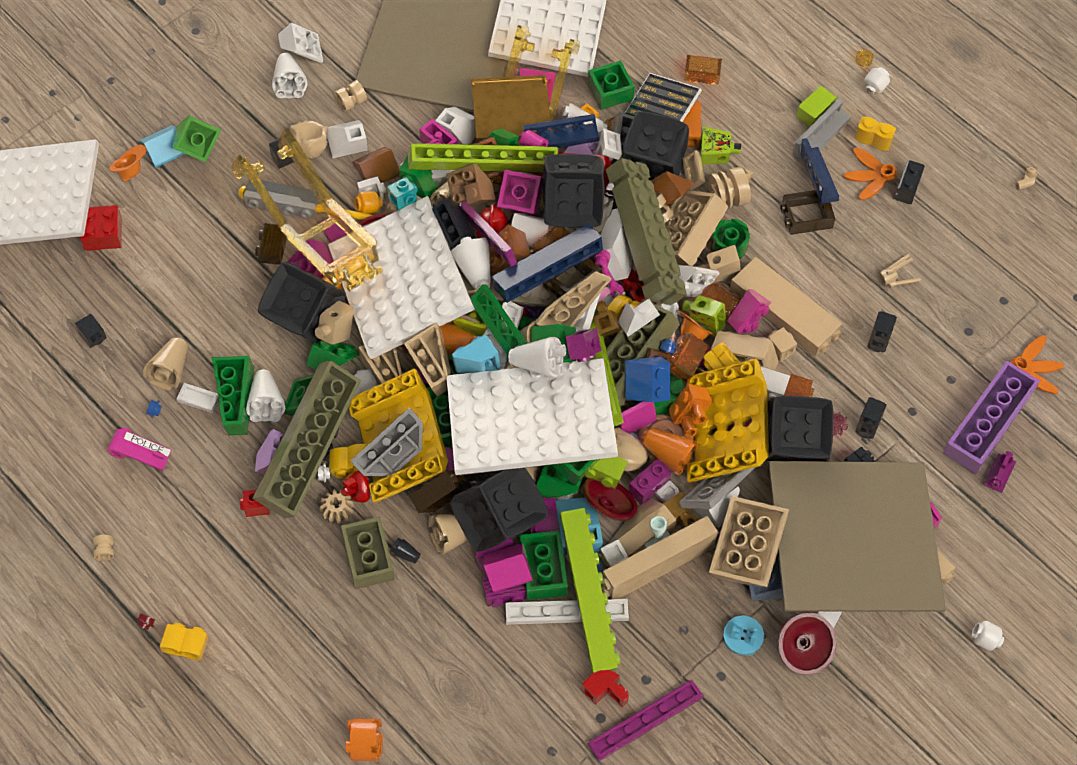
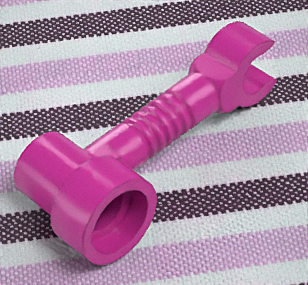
M602 250L595 255L594 261L595 264L602 268V274L611 277L612 280L608 284L611 291L610 295L614 298L616 291L622 295L624 289L614 280L608 269V263L611 258L610 253Z

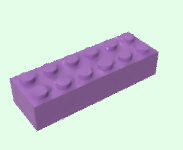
M1006 361L948 441L943 454L977 474L1033 395L1040 380Z

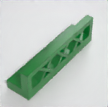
M482 284L470 300L505 353L509 355L510 349L527 344V342L488 286Z

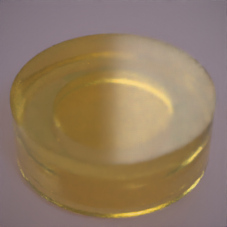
M866 49L858 51L855 58L856 63L861 67L870 66L874 58L873 53Z

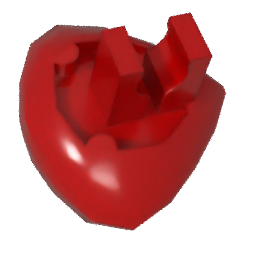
M360 471L352 472L345 477L342 482L343 489L340 493L345 497L350 495L351 500L354 502L366 503L371 498L368 477L364 476Z

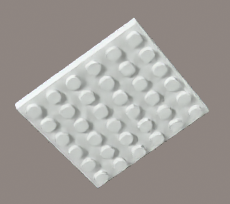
M96 139L0 150V245L84 236L99 142Z

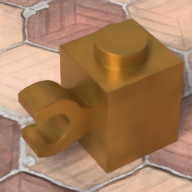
M599 301L596 306L599 315L593 317L599 335L605 337L620 331L621 326L618 323L619 320L616 312L608 311L605 301Z
M680 492L663 504L677 520L676 524L681 522L683 528L689 526L688 521L695 523L698 519L695 515H692L693 508H681L679 502L685 495Z

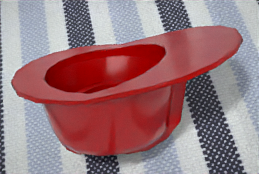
M492 203L491 207L482 210L480 214L497 234L508 225L507 216L494 203ZM477 231V237H478V239L484 238V237Z

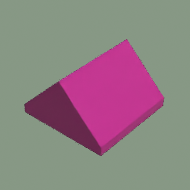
M641 401L621 411L624 423L615 426V428H620L626 433L631 434L656 421L654 402Z
M523 543L484 555V568L494 593L533 581Z

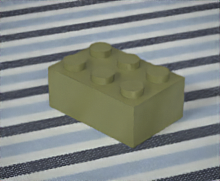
M376 517L342 525V535L355 589L395 580L381 518Z

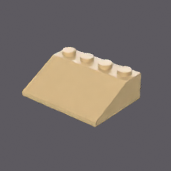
M686 191L683 196L674 200L671 204L670 209L674 215L665 222V226L669 233L678 265L693 266L696 263L698 256L705 248L719 221L725 215L729 206L715 193Z
M731 496L709 573L715 578L734 583L767 587L789 509Z

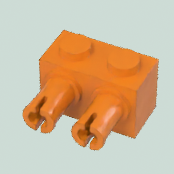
M687 384L669 408L673 424L682 425L686 437L695 436V433H697L695 424H703L707 420L705 411L712 403L707 388Z

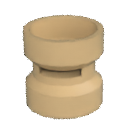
M98 535L93 538V545L96 547L93 552L95 560L108 561L114 558V550L112 549L114 538L112 536Z

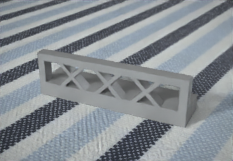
M839 98L795 142L794 156L803 161L800 155L802 139L807 138L811 148L818 147L821 150L850 121L851 116L841 110L844 101Z

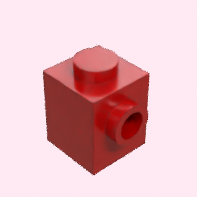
M257 489L243 491V498H240V509L244 510L246 517L270 514V509L252 499Z

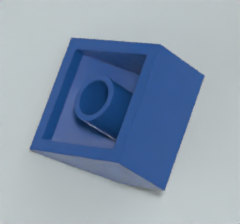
M661 356L625 360V398L645 402L670 400V362Z

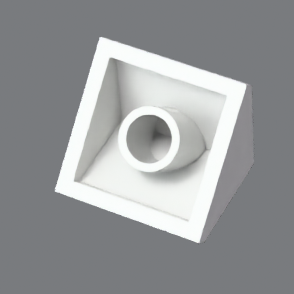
M514 213L511 226L525 232L529 248L538 250L546 247L555 228L554 226L546 225L543 218L525 213Z

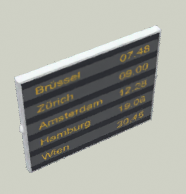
M649 73L625 111V114L635 116L637 112H650L683 122L702 89Z

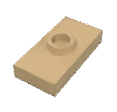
M695 150L682 158L685 177L693 182V185L689 188L690 190L705 183L701 155L699 151Z

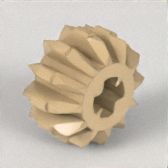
M333 490L332 495L326 492V498H321L322 505L320 506L323 518H329L330 523L337 520V523L340 524L341 519L347 521V515H352L353 510L351 508L354 507L353 502L350 501L351 496L345 497L342 493L337 494L336 490Z

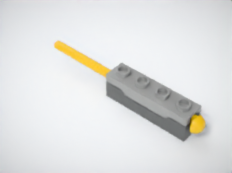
M249 178L247 186H242L238 190L239 197L244 199L245 205L250 208H260L269 212L275 211L286 215L301 216L304 219H316L318 212L364 220L372 216L361 212L322 205L320 191Z

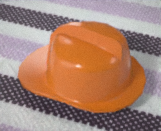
M136 145L130 148L110 165L109 170L116 172L124 182L135 177L141 171L140 159L147 151L146 146Z
M676 310V313L683 319L680 329L681 337L686 334L702 343L709 334L714 335L703 329L686 314Z

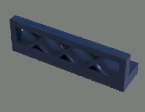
M595 114L523 125L524 132L536 130V134L547 139L548 147L561 148L599 141ZM588 121H592V122H593V123H591V124H583L584 122H588ZM569 124H572V125H573L572 127H565L566 125H569Z
M802 139L800 155L820 203L839 201L838 191L819 148H811L808 139Z

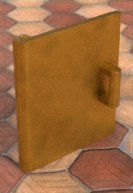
M546 75L471 78L476 140L488 139L490 133L498 129L509 131L520 138V135L524 132L523 125L551 121Z

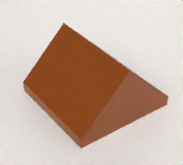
M382 147L352 161L363 181L378 176L380 183H384L400 175L399 166L392 149Z
M668 171L651 180L655 193L661 192L666 200L665 205L683 196L693 185L692 181Z

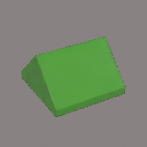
M188 115L176 126L173 148L206 162L221 129Z

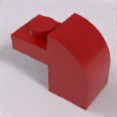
M600 670L593 673L581 686V691L595 705L607 694L622 708L628 703L629 699L627 689L621 684L618 685L620 675L610 670Z

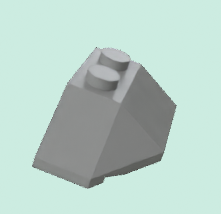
M409 407L356 455L351 462L364 476H389L398 472L422 450L423 422Z

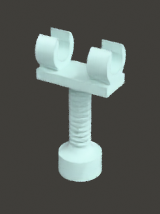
M656 516L651 520V530L655 533V538L645 543L644 549L670 536L668 531H666L667 521L665 518Z

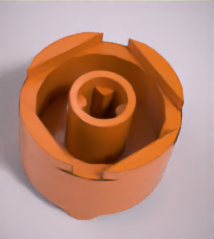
M354 718L353 720H348L350 740L346 741V753H350L352 761L379 762L378 757H381L383 747V734H380L378 728L382 727L381 719Z

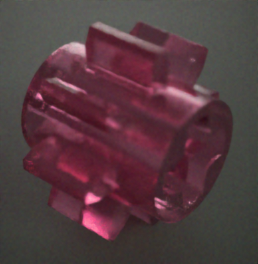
M841 412L834 414L833 436L838 434L842 436L843 430L848 428V424H846L847 417H843Z

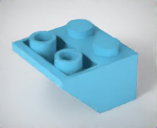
M486 334L482 337H476L470 344L465 347H459L452 354L455 370L458 374L501 369L498 351Z

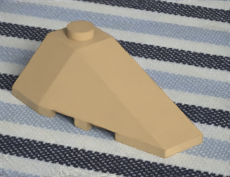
M595 271L548 306L536 320V324L540 326L563 324L573 327L612 280L611 277Z
M651 498L638 507L635 516L625 521L608 544L619 540L628 557H631L644 550V544L655 538V533L652 532L650 525L654 517L661 516L666 519V531L668 533L675 530L677 520L664 504ZM601 552L599 554V557L604 562V564L608 568H610L608 562L606 561L604 555Z

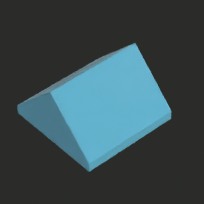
M172 125L139 140L141 145L146 146V153L155 168L185 154L173 148L176 127Z

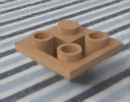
M476 163L446 174L452 201L460 204L466 200L472 207L496 200L491 180Z

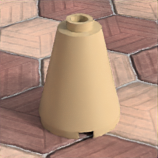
M179 337L171 338L145 365L143 369L144 377L148 376L151 380L150 383L159 389L170 390L173 387L176 389L182 377L188 349L187 343Z
M438 514L429 517L428 528L432 527L433 533H430V538L437 552L445 554L468 541L455 514Z

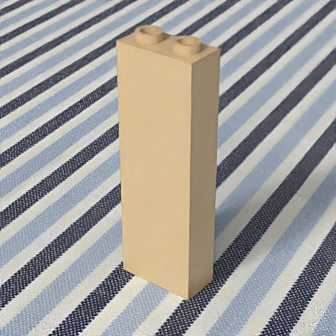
M757 257L746 265L731 281L730 290L740 298H743L748 289H753L768 299L771 304L769 305L770 310L765 317L780 329L784 327L787 332L793 335L795 341L815 356L820 352L824 353L830 346L829 343L832 340L836 341L842 333L840 330L843 323Z
M706 516L604 570L602 592H606L609 599H620L715 547L718 535L717 529L709 517Z

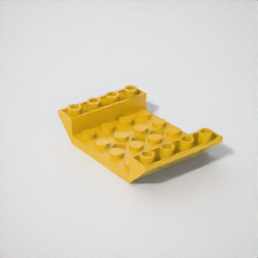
M752 359L687 376V384L707 388L712 399V403L705 411L707 416L705 423L695 424L697 429L695 441L698 442V447L695 451V462L687 463V481L690 483L761 466L769 456L767 384L758 360ZM752 419L750 425L745 427L746 422ZM734 423L732 430L728 431V427ZM714 428H717V431L714 433V435H711V431Z
M415 368L355 395L349 405L350 414L359 422L363 442L367 445L409 407L423 422L422 450L398 472L389 476H372L374 482L369 484L374 503L436 477L446 470L448 459L431 397Z

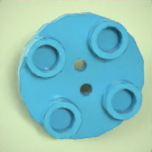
M743 615L734 617L728 621L724 628V644L736 654L751 656L763 644V628L752 617Z

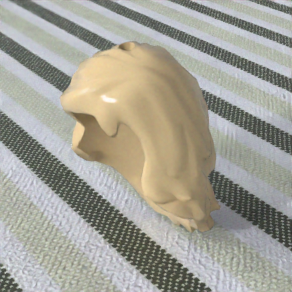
M307 120L291 125L289 131L292 135L293 145L303 157L314 159L319 157L325 150L328 142L326 141L328 126Z
M614 428L618 457L628 461L624 470L632 472L640 469L648 459L646 447L633 435L626 433L620 428Z

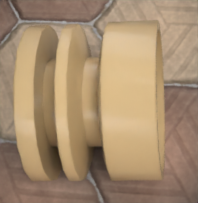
M742 167L728 169L726 175L723 171L709 175L710 193H715L729 206L727 209H730L733 203L737 207L750 203V185Z

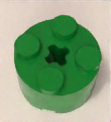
M734 218L719 221L712 236V252L735 245L738 257L741 259L748 250L750 240L748 226L741 220Z

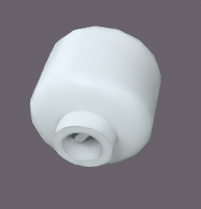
M881 67L872 68L864 79L865 89L871 94L882 93L890 83L889 73Z
M989 621L977 623L973 628V641L983 649L992 651L996 647L1000 648L1003 644V632L999 626Z

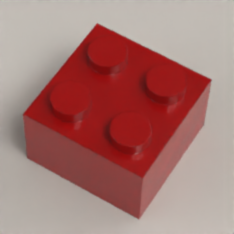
M118 205L89 207L84 236H80L84 251L122 248V216Z

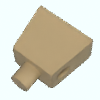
M735 245L708 254V264L697 266L718 271L720 274L715 278L714 283L732 280L741 271Z
M337 301L321 313L319 326L315 329L316 337L329 344H337L349 340L354 307Z

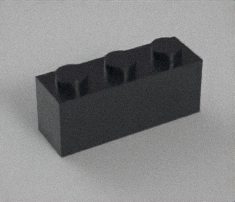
M444 197L432 208L451 249L461 244L460 241L463 238L471 237V239H476L460 204Z

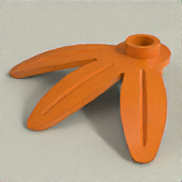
M856 147L853 148L855 156L863 165L872 170L851 171L844 174V178L851 181H873L859 195L860 200H866L876 195L886 181L894 180L897 177V169L892 164L883 165L873 155Z
M1042 335L1033 340L1025 348L1022 355L1013 358L1010 363L1040 380L1037 386L1038 389L1058 394L1059 391L1053 384L1036 373L1055 372L1062 369L1064 364L1058 361H1032L1040 353L1047 341V337Z

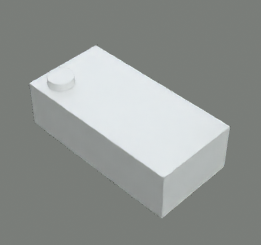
M617 208L611 211V215L600 234L602 236L603 250L608 251L611 255L608 269L615 281L628 278L634 264Z

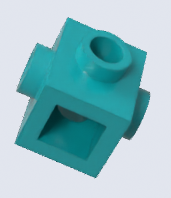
M406 177L387 186L389 200L398 210L418 201L416 194L418 189Z

